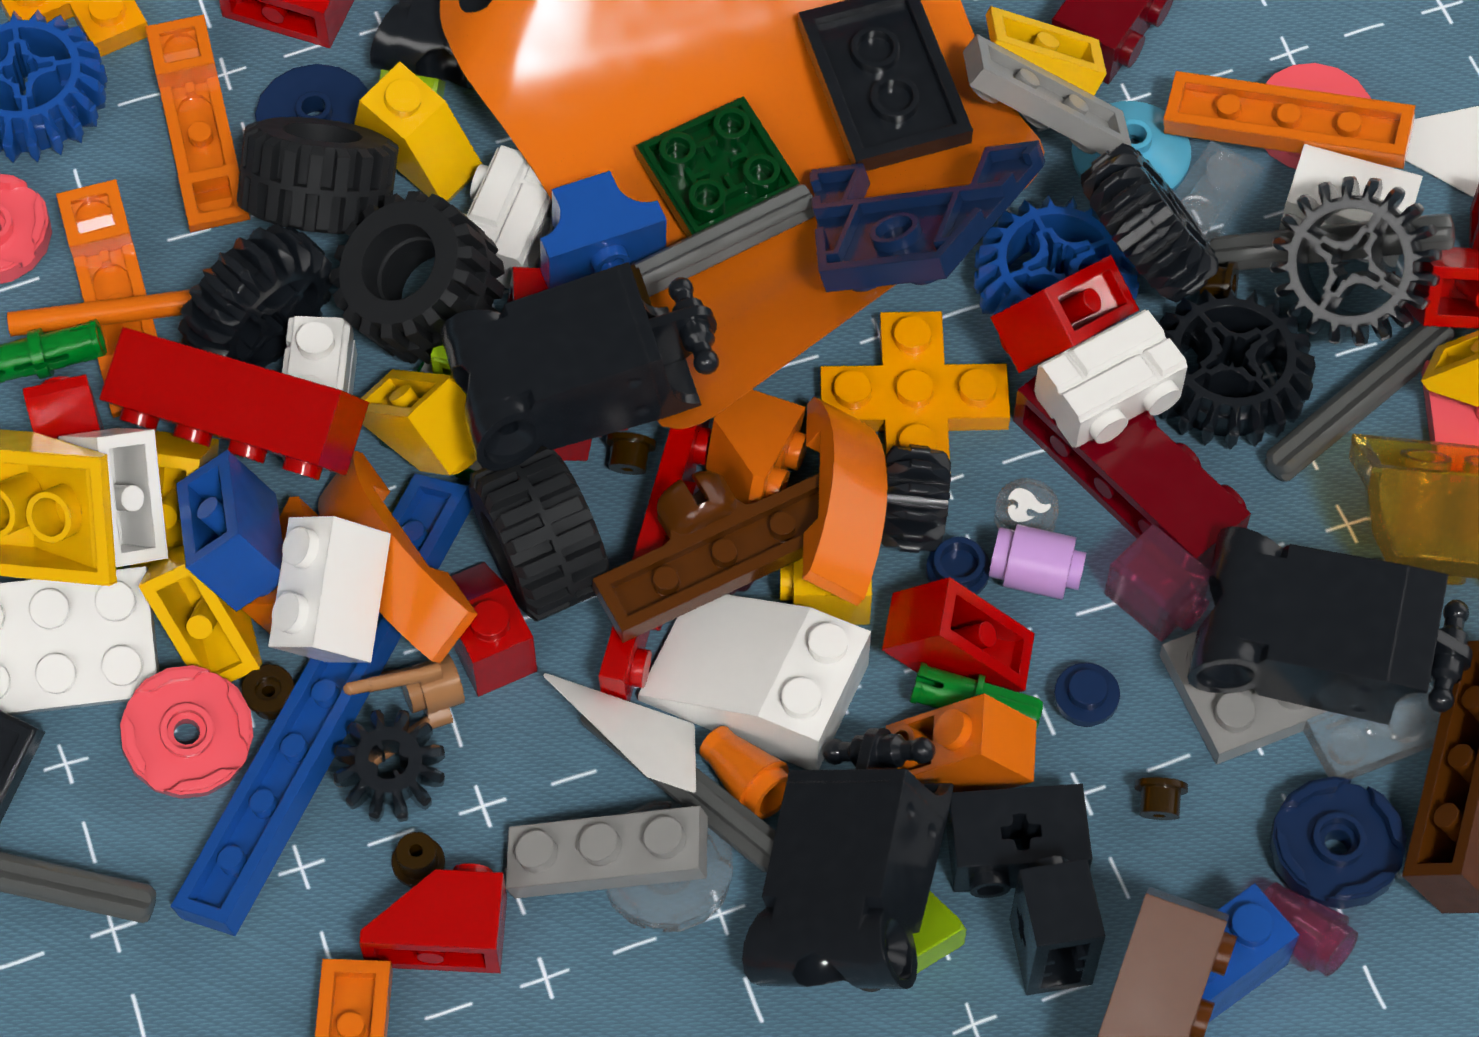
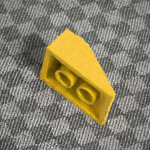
M0 429V576L111 586L117 583L107 454L35 432Z

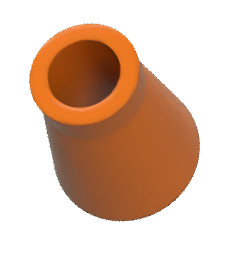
M720 726L710 732L703 740L699 754L709 763L727 792L760 819L768 818L781 809L789 773L787 763L737 736L727 726Z

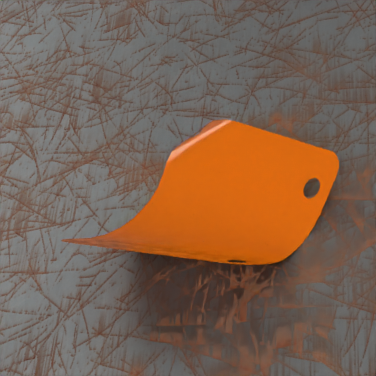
M440 0L442 29L462 72L531 166L551 201L552 189L610 171L619 190L627 197L640 202L658 200L667 219L666 247L687 238L638 160L636 145L743 96L800 184H804L813 197L814 191L810 183L812 169L851 165L798 27L799 12L845 0H492L486 8L472 13L464 12L460 7L459 0ZM921 0V3L973 128L972 142L866 171L870 185L864 198L969 185L972 182L985 147L1039 140L1043 155L1045 153L1039 137L1023 120L1017 110L999 101L997 103L987 102L979 97L969 86L963 51L975 35L961 0ZM815 216L688 278L694 287V298L701 300L703 305L710 308L715 316L717 330L714 333L715 342L712 350L719 357V366L712 374L704 375L695 369L693 353L688 356L686 361L701 406L659 419L657 422L662 427L685 429L704 423L717 416L895 285L878 286L864 292H856L852 289L826 292L818 271L815 239L817 219ZM668 288L649 297L653 307H668L669 312H672L675 306V301L670 297Z

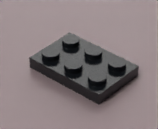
M845 0L799 12L798 27L851 164L863 163L865 170L869 171L972 142L973 128L921 0Z

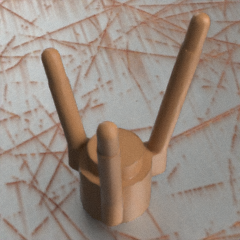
M449 654L446 655L441 663L428 660L411 667L381 672L379 676L348 682L343 687L345 694L355 695L402 686L411 713L423 710L426 714L424 718L408 728V733L424 722L429 723L432 729L453 723L450 708L465 703L462 683L454 661ZM386 753L385 759L390 758L396 753ZM378 757L374 763L379 765L382 763V760Z

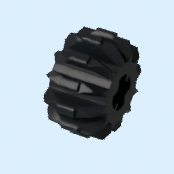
M909 444V447L893 446L885 458L888 490L881 543L885 547L897 548L900 552H935L942 543L943 535L945 534L950 498L951 462L944 451L933 450L929 446Z
M379 709L371 712V723L374 730L370 733L356 722H352L347 727L350 738L358 747L347 744L335 746V758L349 765L334 772L335 785L341 787L355 785L346 797V804L351 809L360 807L371 798L369 806V818L371 821L379 822L381 820L385 804H394L395 817L398 822L407 821L408 809L405 801L409 798L424 810L432 805L430 795L421 785L430 787L443 786L445 781L444 773L430 767V765L439 763L445 758L444 747L435 744L424 746L433 734L432 726L427 722L418 725L413 731L408 733L410 724L408 711L399 710L395 717L394 726L385 727L382 711ZM386 753L399 754L400 765L405 769L401 775L397 770H394L393 779L381 778L378 765L374 763L378 757L382 762H385Z

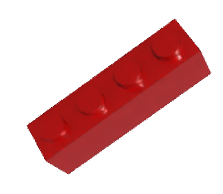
M122 327L99 400L122 408L119 417L121 421L146 429H154L155 431L159 420L176 425L172 436L206 447H210L213 436L230 441L227 450L233 455L262 464L265 462L267 452L285 458L282 466L283 470L318 481L322 469L346 476L369 402L339 389L126 327Z

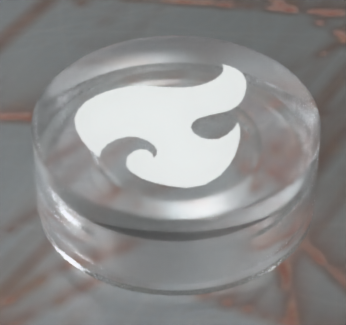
M1021 478L1011 481L998 493L994 511L995 524L998 530L1000 527L1015 530L1016 525L1019 524L1053 532L1059 513L1058 498L1047 484L1039 480Z

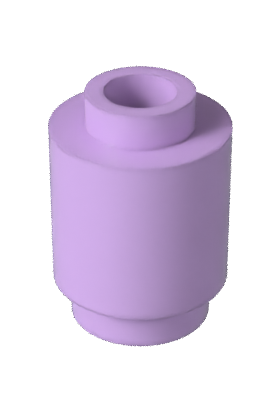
M1019 524L1016 525L1015 530L1000 527L992 556L989 577L1004 580L1003 587L1063 600L1066 588L1079 590L1087 553L1075 550L1077 537Z

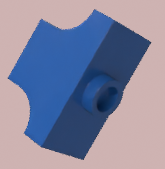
M610 171L552 189V224L554 230L540 238L541 273L548 289L627 262L631 265L666 248L667 219L658 200L640 202L627 197L619 190Z

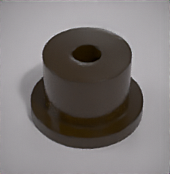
M1230 261L1227 267L1218 266L1219 270L1208 280L1207 285L1200 289V294L1206 288L1215 299H1221L1223 292L1231 286L1236 298L1239 268L1237 262Z
M613 432L606 437V444L611 447L609 469L628 475H642L646 473L649 452H653L656 449V441L654 439L630 432Z
M263 665L258 670H252L245 677L242 684V696L248 707L259 717L266 720H275L292 692L294 682L291 675L284 668L276 665Z
M1161 777L1137 779L1135 781V790L1141 792L1140 816L1153 820L1179 819L1181 795L1188 793V784L1180 780Z
M412 832L405 835L398 842L392 855L394 875L402 884L413 888L435 869L444 870L445 856L441 846L429 835L422 832Z

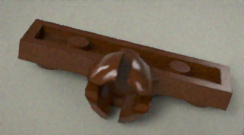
M709 470L699 471L691 475L699 488V491L694 495H691L681 479L667 488L658 499L657 518L669 537V541L660 548L592 579L593 591L622 643L802 559L804 532L818 518L819 473L765 499L750 504H744L736 499L724 477Z

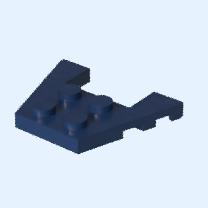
M1039 140L985 147L971 184L864 198L870 181L863 163L812 169L810 183L814 191L812 206L817 219L815 239L818 271L826 292L851 289L856 292H864L878 286L904 283L925 285L939 279H947L1043 168L1045 158Z

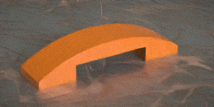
M204 14L145 26L190 232L251 220L249 213L241 209L237 202L240 171Z
M114 179L57 193L56 197L84 302L147 295L117 180ZM153 319L100 325L107 348L105 356L97 357L103 382H105L122 327L158 337ZM109 403L113 418L119 417L122 408Z
M814 396L807 404L806 446L820 453L818 518L804 532L802 579L858 606L865 599L883 535L888 490L885 454L881 441L873 428Z
M354 450L346 476L336 473L318 498L319 516H336L391 533L379 612L430 661L441 663L477 616V612L448 572L428 566L383 501L389 495L390 490L365 455Z

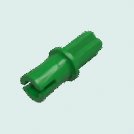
M923 662L919 666L915 686L909 701L914 704L917 702L938 709L985 693L1037 721V727L1043 710V702L1039 698L985 683L986 676L979 674L977 680L928 666L927 663Z

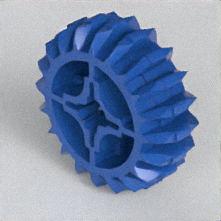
M13 10L10 22L0 24V152L4 150L5 156L12 163L17 160L22 152H29L30 156L37 163L41 151L52 148L55 152L62 155L63 141L70 139L82 143L84 135L82 127H97V119L99 117L97 110L106 107L105 101L107 96L105 88H107L106 82L108 80L105 67L101 64L99 50L94 46L93 41L87 40V36L80 26L69 28L68 23L64 21L61 15L47 23L46 18L39 10L29 20H22Z
M1048 194L1045 200L1042 201V206L1039 209H1036L1024 199L1018 208V215L1004 211L998 219L997 227H991L985 233L982 246L979 247L975 254L974 267L977 268V271L974 273L973 285L976 293L980 294L979 305L982 309V314L995 315L1109 255H1112L1133 298L1136 299L1139 289V282L1137 281L1138 271L1131 261L1125 257L1117 243L1112 240L1111 235L1099 221L1098 215L1092 208L1086 212L1077 210L1074 196L1065 204V207L1055 206ZM1030 252L1032 259L1023 262L1022 269L1010 273L1008 268L1023 254Z

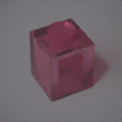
M1153 524L1110 564L1104 594L1158 640L1163 642L1178 626L1184 631L1188 630L1206 611L1209 600L1205 596L1209 585L1210 570Z

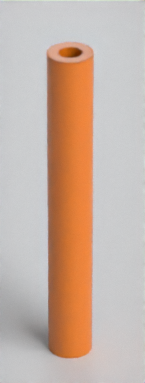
M190 289L12 311L7 312L9 333L12 337L27 335L28 331L42 328L43 332L61 330L95 319L98 320L100 325L180 316L182 315L180 311L183 305L190 301L192 296L189 293Z

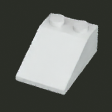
M726 594L677 617L649 672L645 687L641 688L638 694V701L711 731L720 726H727L737 736L777 758L806 770H819L824 760L822 755L823 746L827 741L834 739L868 667L871 631L811 607Z

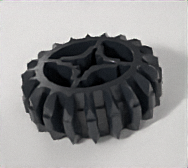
M1124 143L1112 151L1107 150L1091 163L1092 166L1081 174L1083 193L1090 201V206L1098 215L1100 222L1111 235L1112 240L1117 243L1125 257L1135 266L1138 273L1142 274L1150 286L1155 288L1161 296L1174 302H1179L1189 294L1192 296L1206 286L1208 280L1219 270L1215 251L1208 243V239L1202 233L1198 223L1188 212L1187 207L1165 182L1161 174L1154 169L1149 160H1146L1140 151Z
M1355 176L1343 178L1341 185L1342 197H1339L1336 188L1331 182L1319 184L1318 193L1322 205H1319L1308 194L1301 195L1297 199V203L1306 218L1302 219L1291 213L1284 214L1281 218V223L1295 234L1293 238L1278 236L1272 240V247L1277 250L1288 251V260L1270 263V271L1272 273L1278 274L1287 271L1289 273L1290 282L1275 288L1277 297L1296 293L1299 300L1290 306L1287 314L1290 317H1299L1310 310L1313 315L1307 323L1306 331L1311 335L1317 334L1323 329L1327 321L1330 322L1328 336L1329 342L1333 344L1343 341L1348 327H1351L1352 340L1356 346L1367 344L1369 325L1372 326L1375 335L1381 341L1387 340L1392 337L1389 317L1402 328L1410 327L1414 323V319L1405 307V304L1408 303L1415 308L1423 310L1431 302L1425 294L1416 289L1418 284L1436 286L1440 281V276L1436 273L1422 271L1423 262H1433L1442 258V251L1440 249L1434 248L1422 251L1420 240L1430 238L1437 233L1435 225L1422 226L1415 230L1411 222L1422 215L1424 207L1420 203H1414L1403 212L1397 209L1405 196V190L1401 187H1394L1387 194L1386 198L1381 200L1383 187L1382 180L1379 178L1369 179L1365 185L1363 195H1360L1359 183ZM1345 209H1361L1373 213L1367 225L1361 226L1351 239H1346L1336 233L1330 234L1320 228L1329 217ZM1389 225L1398 236L1403 249L1404 270L1402 278L1395 274L1396 270L1391 268L1382 256V244L1388 234L1385 231ZM1366 243L1363 249L1368 256L1361 260H1369L1368 270L1372 273L1359 271L1352 273L1345 279L1348 273L1345 271L1344 265L1350 262H1342L1344 253L1339 249L1352 251L1359 249ZM1310 245L1315 247L1314 251L1326 260L1329 267V277L1323 287L1325 290L1323 295L1319 293L1310 276L1308 266ZM1361 283L1369 285L1376 290L1381 288L1392 295L1381 307L1370 312H1351L1338 308L1344 297L1349 296L1352 290Z
M276 223L268 227L267 230L261 227L253 230L247 240L239 237L236 239L232 249L225 254L219 253L218 261L211 268L203 269L205 276L199 284L190 288L189 293L192 299L185 303L180 311L184 317L178 327L179 332L183 335L181 343L263 368L272 362L276 363L284 355V351L287 348L288 319L294 316L322 317L323 313L320 309L329 302L332 295L329 291L333 285L331 283L332 263L325 257V252L310 237L290 226L284 228Z
M1231 286L1223 292L1221 299H1215L1206 288L1198 295L1197 304L1183 298L1177 304L1175 314L1165 312L1159 325L1163 328L1165 337L1172 340L1182 355L1190 348L1196 352L1199 366L1198 370L1191 375L1186 372L1181 397L1171 408L1162 413L1163 419L1180 416L1178 427L1181 435L1193 428L1202 431L1201 439L1204 446L1213 439L1214 435L1223 436L1229 450L1237 444L1239 436H1244L1254 447L1262 441L1264 431L1277 438L1284 431L1286 421L1294 423L1298 419L1305 400H1309L1313 388L1311 380L1316 365L1315 357L1309 355L1311 347L1309 335L1297 334L1299 328L1297 317L1279 318L1281 308L1279 307L1278 300L1266 307L1259 305L1255 290L1246 297V300L1235 298ZM1268 360L1273 365L1278 381L1270 388L1262 380L1264 372L1261 370L1262 364Z

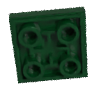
M744 96L636 145L638 160L686 237L800 184Z

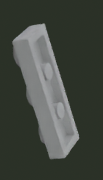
M976 34L964 49L963 55L969 86L985 101L990 103H997L999 101L1019 111L1035 127L1040 129L1049 127L1065 135L1077 148L1088 154H1095L1097 152L1102 155L1107 150L1112 151L1122 143L1132 146L1122 110L979 34Z
M701 806L511 826L508 831L506 890L517 899L707 879L708 816Z

